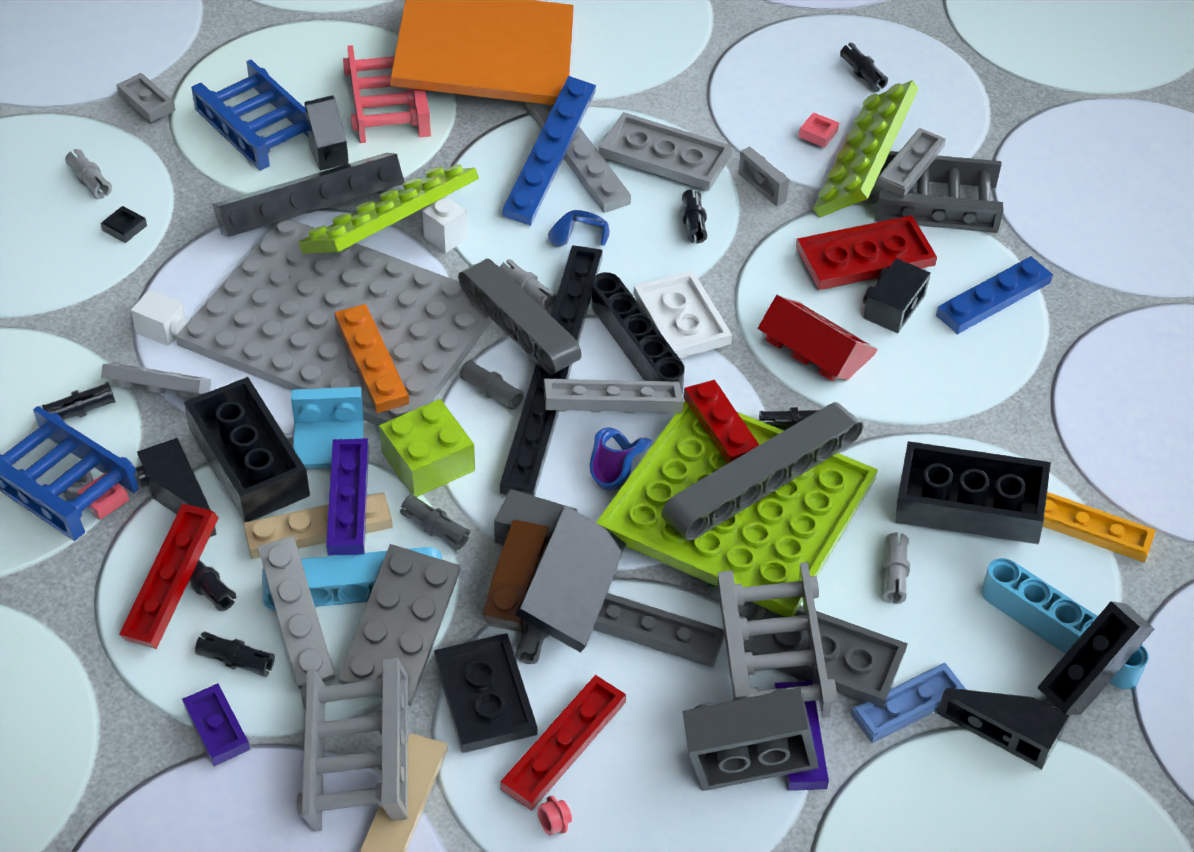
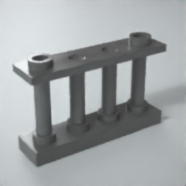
M889 152L887 159L880 171V174L893 160V158L898 154V152ZM938 155L917 180V194L907 193L904 197H901L890 191H879L875 222L912 215L919 226L998 233L1004 207L1003 202L991 201L990 187L996 188L1002 161ZM929 182L947 183L948 197L929 195ZM960 185L978 186V200L960 198Z

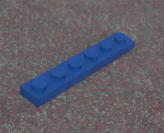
M568 76L503 207L502 216L529 226L532 225L596 92L595 84Z

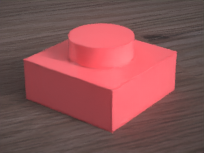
M813 112L800 127L799 138L825 148L838 132L839 122Z
M104 473L103 475H101L100 477H98L97 479H95L94 481H92L91 483L77 491L78 496L107 473ZM117 483L87 508L101 520L129 501L127 491Z

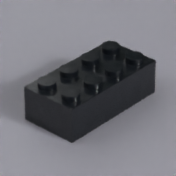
M249 377L184 402L189 429L244 523L310 497L307 469Z
M908 441L897 498L895 522L1039 545L1044 522L1051 462Z

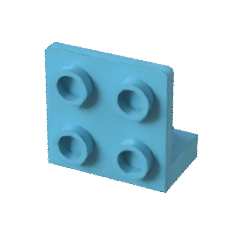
M361 387L291 390V404L294 417L293 449L306 469L331 468L333 439L364 438Z

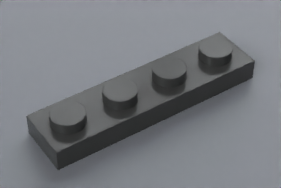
M607 593L593 628L594 630L710 667H714L725 639L724 630L610 593Z

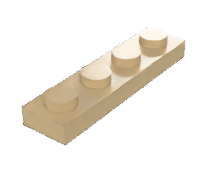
M385 493L367 496L366 534L393 528ZM329 504L245 522L244 528L251 559L260 557L257 546L293 535L298 549L326 543Z

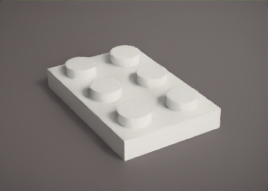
M693 270L634 286L633 295L679 358L732 343L730 330Z

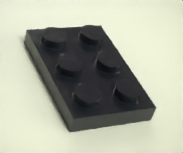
M507 633L434 650V659L462 753L538 735L536 720Z

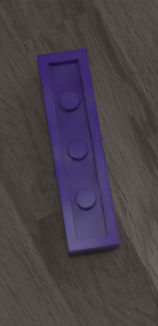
M368 438L333 439L326 542L328 556L365 554L369 462Z

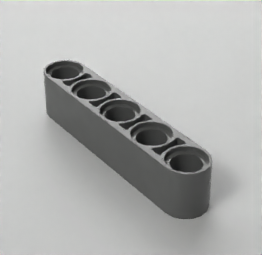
M486 258L458 273V280L464 293L549 375H554L581 359V349L574 337L491 259Z

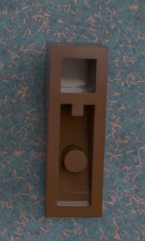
M513 519L492 577L483 613L488 626L522 632L524 620L515 616V613L545 547L549 526Z

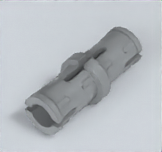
M73 149L78 158L71 151L68 152L65 158L66 163L76 172L79 182L87 185L97 198H104V195L99 191L100 189L108 196L112 191V185L103 177L99 166L94 162H90L80 149Z
M511 259L501 264L500 268L544 310H547L548 306L551 307L554 304L556 293L541 284L534 273L526 272Z
M898 532L888 534L885 539L886 558L881 566V572L885 576L883 599L887 603H891V594L894 593V604H901L906 600V577L910 572V563L907 560L909 538L901 533L900 544H897Z

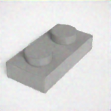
M142 73L116 84L118 94L150 123L176 110L174 101Z
M749 146L741 150L738 174L777 207L787 201L789 178L752 147Z

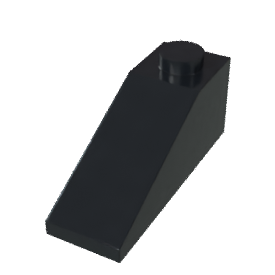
M178 438L137 451L140 466L135 467L137 479L141 487L148 486L154 500L176 515L182 503L211 510ZM215 527L210 537L217 535Z
M955 688L945 689L937 712L938 715L1041 770L1061 738L1069 715L1061 712L1054 705L1044 703L1034 697Z

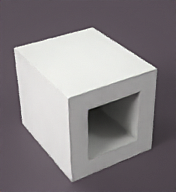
M445 196L422 211L424 239L445 254L468 239L467 210Z
M151 289L130 310L137 334L167 346L172 343L176 335L187 324L183 302Z

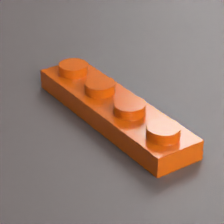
M362 304L334 312L336 324L376 413L408 405L409 395L367 305Z

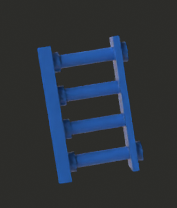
M250 59L246 61L247 78L217 92L210 91L202 82L192 86L191 90L195 110L261 171L270 167L268 153H270L271 148L302 133L308 137L305 107L270 77L265 68H260ZM252 88L260 93L233 107L226 106L223 103ZM268 103H271L276 108L250 122L242 121L239 118ZM284 118H287L292 123V125L265 138L263 136L259 137L255 133Z
M37 406L33 409L39 428L6 453L0 454V492L75 542L85 533L80 519L82 511L117 483L133 493L139 490L134 475L136 469L126 457L120 458L64 423L58 414L54 412L50 414ZM47 438L58 444L26 470H18L12 466ZM70 453L82 459L50 485L44 484L42 486L35 481ZM93 468H96L103 474L107 473L73 501H64L58 497Z

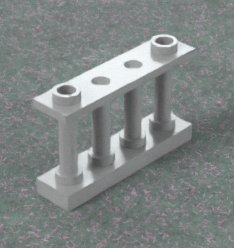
M808 562L800 563L799 581L742 587V584L734 583L733 570L718 572V594L733 700L741 696L754 697L777 690L758 691L757 687L750 688L748 676L754 675V671L813 665L816 685L799 687H801L804 702L819 700L822 718L830 717L831 703L837 702V690L835 680L827 678L814 598H819L817 576H810ZM802 596L805 615L747 621V618L739 617L738 607L744 606V602ZM803 630L808 632L809 650L752 656V652L745 653L743 641L749 640V636Z
M399 658L383 659V675H378L377 680L325 686L315 669L307 670V685L302 686L301 689L302 703L306 713L303 793H299L297 797V808L300 817L306 820L313 831H321L322 811L378 804L380 808H384L392 821L408 819V674ZM379 695L382 699V710H378L377 715L325 722L326 702ZM378 730L382 734V746H378L376 751L324 757V738ZM378 767L379 770H382L381 783H377L375 788L323 794V774Z

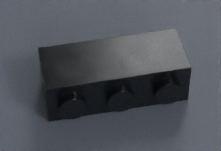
M1110 601L1037 688L1063 713L1081 715L1155 628L1128 604Z

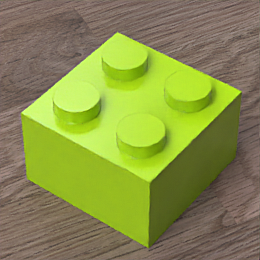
M441 399L379 425L382 454L409 492L416 497L475 471L474 443Z

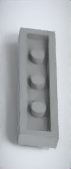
M544 379L545 410H556L559 412L573 410L590 412L621 411L625 413L657 412L660 414L682 413L683 398L679 382Z
M294 535L257 546L298 688L302 689V686L307 685V670L315 669L323 682L336 678Z

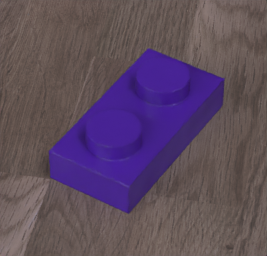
M218 683L182 699L184 708L213 766L250 750L249 741Z

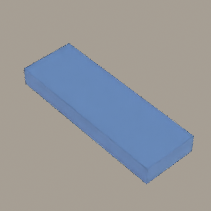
M944 662L892 688L883 709L874 706L875 704L864 702L852 708L850 715L869 740L874 743L937 711L946 688L967 689Z

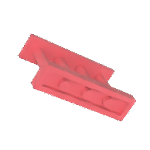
M353 45L347 46L348 58H343L344 74L351 77L356 113L351 114L353 132H359L360 143H366L365 127L411 123L412 126L418 127L419 137L431 136L430 112L426 90L407 89V92L360 96V90L392 87L390 86L391 75L358 78L357 71L393 68L395 56L355 60ZM408 104V107H414L406 112L364 116L362 108Z

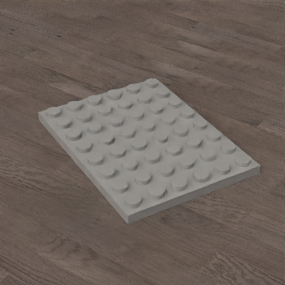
M289 218L276 222L176 335L177 345L290 391L296 389L361 387L364 420L379 426L433 402L490 325L492 319L464 293L459 281L355 243L340 252L302 254L298 241L308 237V231L314 227ZM362 304L367 305L409 395L408 405L376 413L336 324L334 312Z

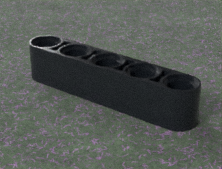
M603 272L595 275L592 279V309L644 381L679 382L681 393L683 394L685 366L616 274Z

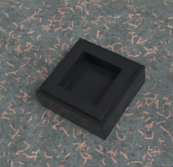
M121 206L101 222L102 231L124 243H127L147 226L145 217L124 206Z

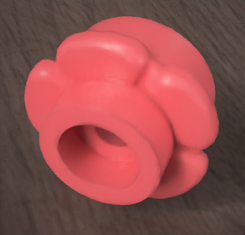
M548 796L547 802L537 807L539 821L548 835L551 836L558 832L564 834L568 831V823L572 822V815L564 800L557 801L554 796Z

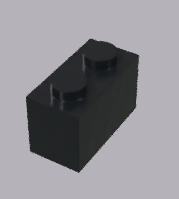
M896 258L889 268L884 267L875 287L870 286L867 289L863 298V304L866 305L864 319L899 333L926 296L931 272Z

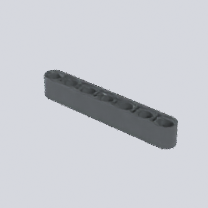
M833 402L674 495L664 505L661 516L687 541H692L850 446L859 438L864 424L841 404Z

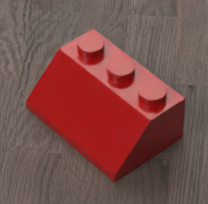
M776 294L757 328L767 334L764 340L780 349L783 345L793 350L790 356L806 365L810 361L819 366L817 372L831 381H835L836 377L849 380L878 350L804 304Z

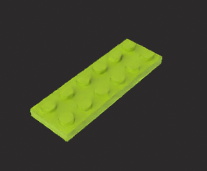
M913 80L904 84H894L886 92L879 95L874 93L863 101V107L854 120L852 130L846 136V142L836 156L837 160L832 170L827 175L828 179L818 193L819 197L813 210L819 218L868 199L919 90Z
M455 165L445 170L442 166L432 168L425 172L426 177L422 179L414 178L404 182L403 189L384 192L380 195L381 200L375 203L374 201H369L357 206V212L354 214L346 213L332 219V225L328 227L323 225L309 230V236L298 241L302 254L340 252L478 180L479 176L476 168H462V165Z

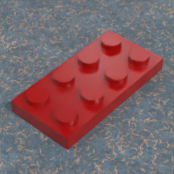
M912 215L797 238L796 249L818 290L878 278L884 267L889 268L896 258L921 269L935 266L937 261V255Z

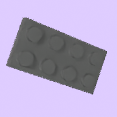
M390 544L338 676V683L348 684L377 680L378 675H383V659L398 657L408 674V706H411L460 574V565Z
M800 605L794 616L805 615L802 605ZM760 606L754 620L785 616ZM816 611L827 678L835 680L838 693L862 702L875 704L874 706L883 709L906 653L908 643ZM807 630L749 636V640L743 642L745 653L752 652V656L810 649ZM813 665L776 669L805 681H813L816 684Z

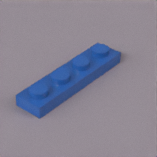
M1030 256L939 305L936 316L958 335L1050 284L1053 274Z

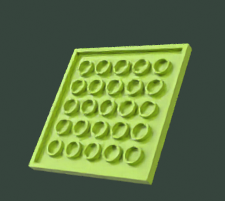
M684 401L682 413H676L596 523L626 543V547L717 587L718 572L732 570L734 583L742 584V587L799 581L800 563L808 562L810 576L818 577L875 482L878 469L837 453L700 537L687 541L662 518L661 512L664 505L674 495L724 467L727 463L687 402ZM738 412L759 445L783 432L781 429ZM802 596L751 602L782 616L790 617L794 616L800 607Z

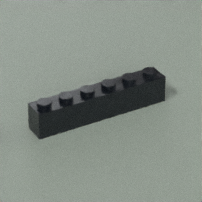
M386 152L212 205L221 234L230 237L402 185L405 181L397 153Z

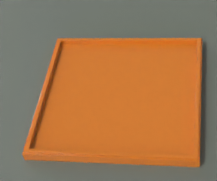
M405 0L390 86L554 105L570 75L574 5L538 0Z

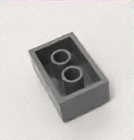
M801 687L794 689L780 688L769 694L754 697L741 696L733 701L714 705L701 704L694 709L682 711L688 752L702 791L819 768Z

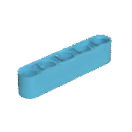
M409 548V550L442 560L440 551L435 548ZM387 551L301 559L314 606L321 607L368 602ZM263 567V604L269 609L276 610Z
M998 558L990 562L982 585L984 599L1065 654L1097 618L1096 614L1012 560ZM1143 645L1137 649L1109 683L1126 690L1138 685L1149 660V653Z

